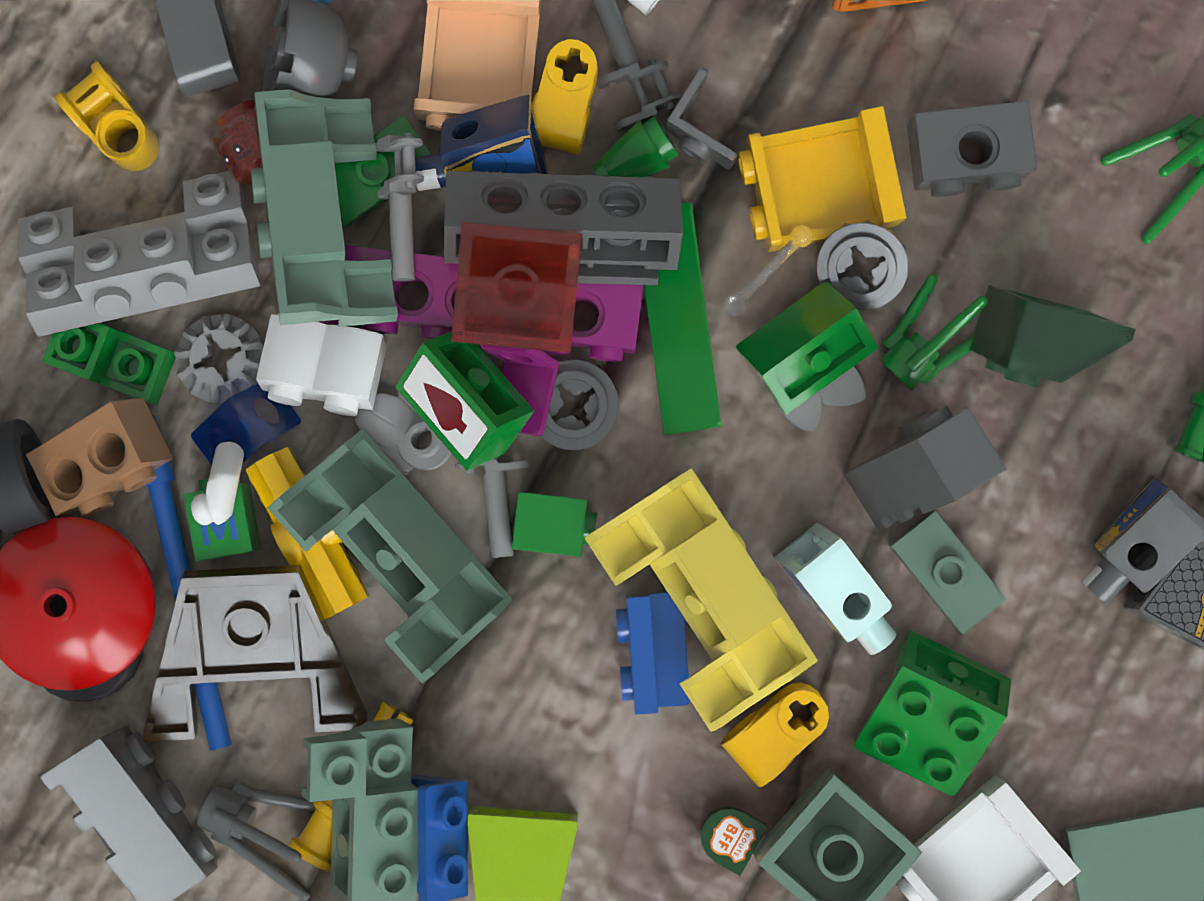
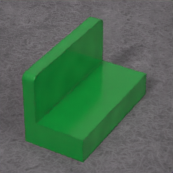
M828 282L818 285L736 345V349L741 357L756 371L775 403L786 415L879 349L857 308Z

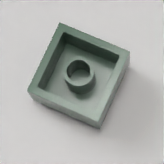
M826 767L761 841L753 854L757 863L800 901H881L923 852L912 840L832 770Z

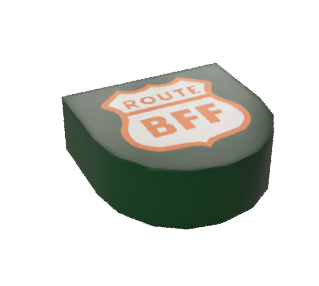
M732 806L719 807L710 812L703 820L700 830L701 844L707 856L714 862L741 876L768 826L765 822L742 809Z

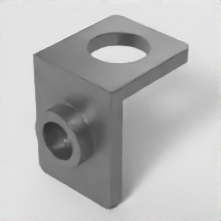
M701 66L667 120L666 132L681 140L677 147L692 159L706 164L710 158L730 170L737 154L683 120L707 81L709 70Z

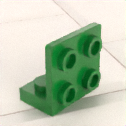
M909 630L899 647L894 677L858 733L854 748L939 791L954 796L1008 716L1011 679Z

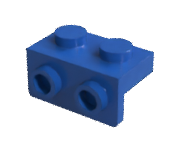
M668 592L626 595L627 608L616 609L618 644L629 643L631 666L620 667L622 701L634 700L635 715L658 713V707L688 705L690 699L679 684L689 677L685 618Z
M426 775L411 776V784L418 788L419 901H447L468 896L467 780Z

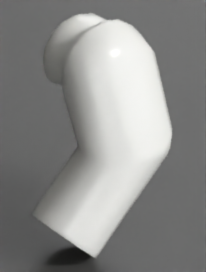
M223 442L216 447L206 494L196 495L191 502L192 515L196 522L201 525H208L212 522L220 525L227 521L233 513L244 458L243 449L238 444Z

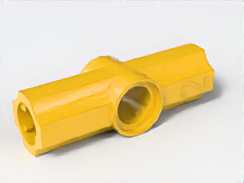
M285 447L246 468L245 470L250 482L256 489L260 501L264 504L273 521L270 527L278 547L290 565H301L325 620L370 597L356 566L351 561L342 544V540L333 530L306 552L268 509L280 495L306 476L291 447Z

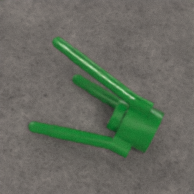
M1188 114L1175 125L1121 147L1101 158V164L1109 166L1180 136L1181 138L1177 140L1179 153L1159 168V175L1167 177L1186 163L1193 167L1202 165L1198 172L1142 235L1141 240L1144 244L1151 243L1204 184V115L1197 119L1192 114Z
M931 273L917 291L896 328L882 341L889 351L880 361L908 389L913 391L921 382L926 386L940 371L1015 321V315L1010 312L1006 313L940 356L937 351L988 304V299L985 296H979L929 342L917 332L908 339L905 337L938 281L937 275Z

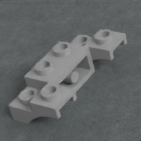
M235 169L232 173L231 171L217 174H207L199 178L183 181L185 212L81 235L80 220L73 206L50 212H41L18 219V259L26 273V315L37 336L53 334L260 286L258 260L247 215L244 186L238 169Z

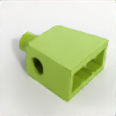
M472 806L468 813V833L475 901H560L577 833L578 813Z

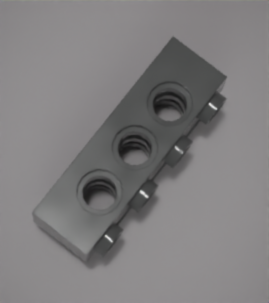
M446 171L444 263L462 264V280L658 285V270H677L683 235L681 179L652 176L614 177Z

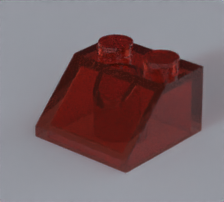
M462 221L451 341L570 353L582 233Z

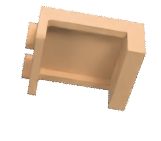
M426 0L428 7L418 98L414 99L413 109L418 120L426 121V128L442 131V123L448 118L519 96L530 95L532 103L542 0Z

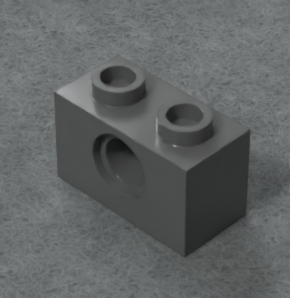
M1029 101L915 113L907 123L914 190L930 189L931 197L965 193V185L985 182L987 183L988 191L1017 188L1022 186L1021 178H1026L1037 169ZM972 139L982 146L984 150V161L982 164L973 165L967 163L959 153V143L961 140Z

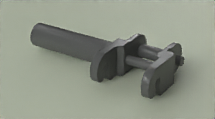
M592 0L619 70L597 80L599 88H606L614 81L618 84L627 80L630 84H633L641 104V112L615 123L616 131H625L628 126H633L639 119L643 124L654 116L657 119V110L666 107L667 111L675 109L674 103L678 102L682 97L680 93L671 94L663 71L669 66L668 62L662 61L657 63L656 59L648 61V67L640 69L638 65L639 57L616 0ZM652 76L660 99L649 103L640 80Z

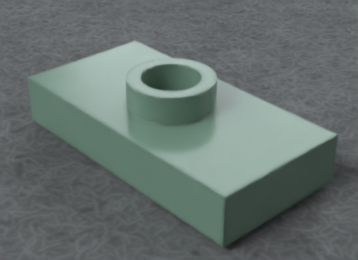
M936 511L930 512L889 545L961 635L1007 600Z

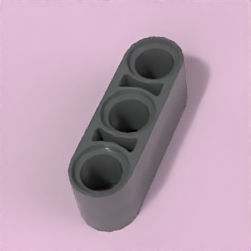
M155 0L174 72L185 97L241 82L236 56L220 0Z

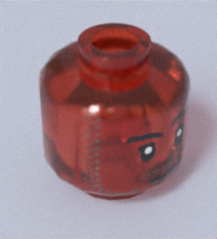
M247 100L234 106L216 121L218 131L213 139L214 149L237 183L243 185L252 184L251 168L261 167L255 101Z

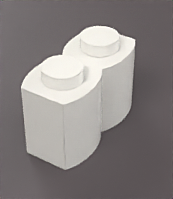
M271 314L256 381L262 390L269 392L268 398L274 402L300 406L302 399L319 400L324 402L323 408L329 412L345 416H356L358 409L373 410L387 345L383 335L376 332L349 326L327 325L320 322L280 325L279 315Z

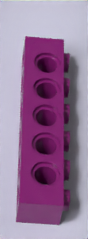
M344 245V260L391 259V250ZM414 253L415 280H392L395 306H397L398 312L397 321L364 324V330L392 335L398 334L399 325L421 328L420 337L426 339H433L463 328L467 334L477 335L476 344L478 345L482 344L483 339L511 342V339L533 341V346L546 354L566 355L567 346L590 348L589 358L622 362L623 353L635 354L643 285L462 280V264L444 263V257ZM411 282L425 284L429 292L426 304L416 311L404 310L399 303V294L402 288ZM466 289H476L485 295L484 309L479 315L472 318L461 317L455 311L456 297ZM521 296H533L542 304L540 317L529 325L516 323L510 316L512 303ZM585 302L594 306L599 314L597 324L591 330L585 332L575 331L569 327L566 322V314L572 305ZM338 320L319 321L327 325H338Z

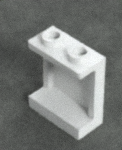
M994 775L915 842V845L923 853L905 872L903 877L899 879L896 885L909 901H1032L1055 880L1064 886L1081 870L1010 786Z

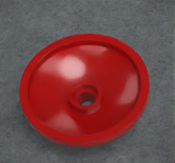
M80 517L53 518L48 522L23 529L13 536L0 550V659L14 673L35 685L55 690H80L104 683L120 674L132 664L150 637L155 621L157 603L156 589L150 568L136 546L114 528L92 519ZM56 594L64 597L67 603V609L62 616L55 615L50 609V601Z

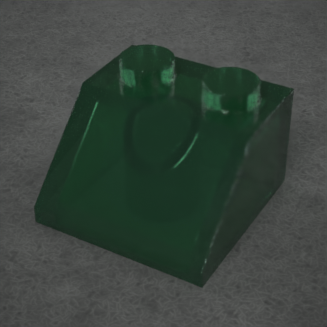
M988 285L985 295L988 299V304L980 312L969 350L986 358L985 368L1004 374L1005 379L1031 387H1038L1040 378L1059 383L1066 381L1131 342L1136 329L1092 311Z

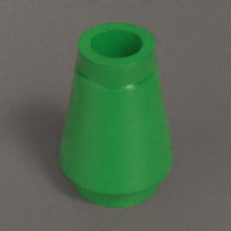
M654 116L644 124L639 119L600 157V160L592 164V168L596 175L647 177L669 168L668 162L678 156L679 153Z

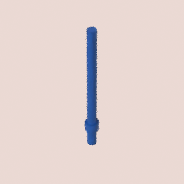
M170 460L155 469L157 478L143 487H148L174 601L176 602L184 571H189L191 568L170 483L176 480ZM218 683L194 684L209 750L212 751L231 746L232 742Z

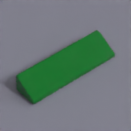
M691 201L682 202L683 235L677 270H658V285H644L664 435L721 427Z

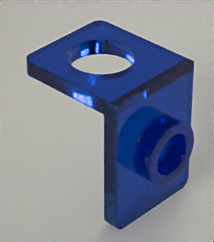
M257 383L223 402L191 433V438L211 466L216 447L223 442L238 444L244 452V463L263 445L298 426L301 423L300 417L291 405L270 400L268 398L269 392L262 390ZM262 398L272 403L278 412V423L270 424L263 421L255 412L254 399Z

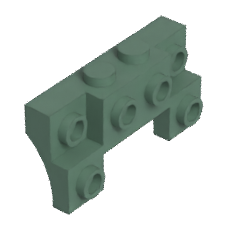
M291 89L254 92L261 167L251 168V181L254 203H265L267 222L257 223L260 258L272 257L280 325L338 320L339 327L397 321L398 312L397 306H395L391 259L376 261L344 260L345 246L334 163L376 160L377 148L374 142L370 98H320L305 95Z
M363 429L343 443L268 507L270 512L306 552L333 530L408 615V618L389 634L384 641L422 684L433 676L513 601Z
M399 718L367 721L348 731L303 738V747L308 750L307 787H302V796L309 802L333 800L330 893L339 901H417L418 788L411 784L413 727Z

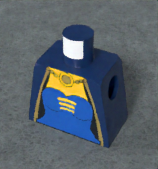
M530 95L519 96L445 120L442 123L440 153L415 157L416 174L424 176V182L417 184V189L424 191L446 187V171L549 174Z

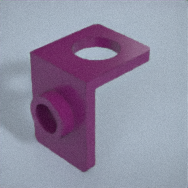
M483 339L481 348L504 362L502 374L535 410L519 434L541 436L544 433L559 362L530 344Z

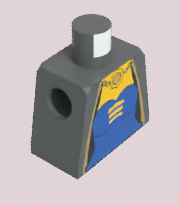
M1153 477L1093 543L1104 558L1082 580L1083 584L1106 605L1130 581L1143 593L1148 592L1204 540V519L1172 489ZM1144 542L1142 552L1136 557L1128 558L1130 548L1137 543Z

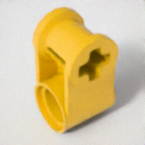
M567 39L558 42L550 50L539 90L536 92L532 102L542 146L578 156L585 139L592 108L590 105L598 79V66L595 54L586 43L580 40ZM572 56L580 57L582 68L587 70L586 75L576 74L573 82L565 81L563 70L558 66L560 63L569 64Z
M95 61L91 65L92 72L67 93L59 91L53 97L68 117L93 141L104 155L125 170L132 172L142 171L151 166L157 159L160 150L159 139L155 131L131 104V99L99 61ZM128 130H138L137 144L131 150L119 153L117 150L119 137Z
M803 682L790 683L784 686L758 710L741 720L723 738L720 745L758 787H762L777 777L787 768L796 755L823 733L829 720L828 706L818 690L810 684ZM798 700L800 704L807 705L813 701L809 706V710L813 715L811 719L804 722L801 718L796 717L789 721L793 716L789 707L791 703Z

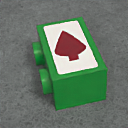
M463 328L423 342L395 386L466 471L505 454L535 411Z

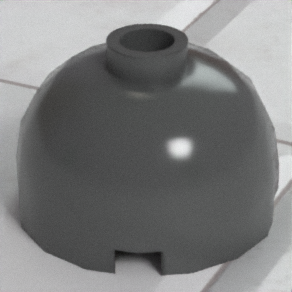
M280 0L272 23V27L278 29L273 45H267L261 91L291 89L305 95L332 99L341 81L351 83L356 70L358 56L357 50L348 48V31L341 16L327 4L317 0Z

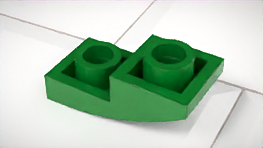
M96 323L53 333L41 362L137 399L144 398L147 403L158 405L176 357L173 351Z

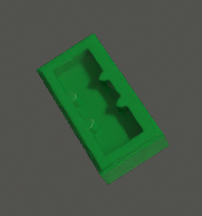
M402 115L375 134L374 142L377 143L379 139L387 135L404 136V133H412L414 138H419V136ZM424 143L421 147L415 149V157L431 155ZM377 151L376 160L334 164L341 222L346 228H349L387 200L378 199V190L384 186V181L395 177L394 152Z

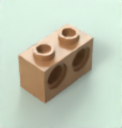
M144 398L110 401L26 454L55 515L80 512L82 518L94 516L114 505L111 496L124 489L125 492H131L151 483L157 478L154 470L173 459ZM122 441L125 445V456L122 451ZM80 469H81V471H82V477H83V479H81V476H80Z

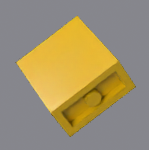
M883 106L862 110L856 118L761 137L760 132L749 134L745 142L746 150L738 152V162L743 184H753L757 206L749 207L755 240L765 239L767 253L825 241L826 237L837 231L844 223L854 224L869 220L875 225L890 228L899 226L907 218Z

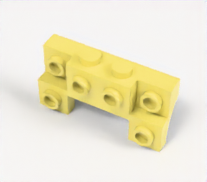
M692 468L585 537L586 542L615 586L650 565L712 659L679 683L710 732L723 727L746 709L790 682L818 661L779 602L774 586L767 578L762 576L747 553L742 537L729 526Z

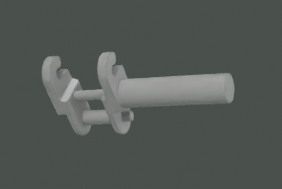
M404 133V136L387 135L376 143L377 151L394 152L395 177L384 181V186L378 190V199H389L393 281L415 280L412 194L416 193V185L424 182V176L416 174L415 149L423 145V140L412 137V133Z
M494 458L479 465L485 467V475L482 477L491 558L514 555L504 471L529 468V461L499 463L498 459ZM459 462L455 464L456 468H464ZM474 468L466 471V474L475 473Z

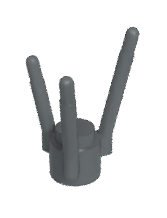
M236 781L232 790L219 784L216 785L201 809L197 826L211 832V839L231 848L303 901L308 900L310 892L243 842L242 839L246 837L277 855H281L294 863L299 862L302 857L300 852L251 826L257 808L248 804L250 801L314 812L313 802L297 796L254 789L239 781Z

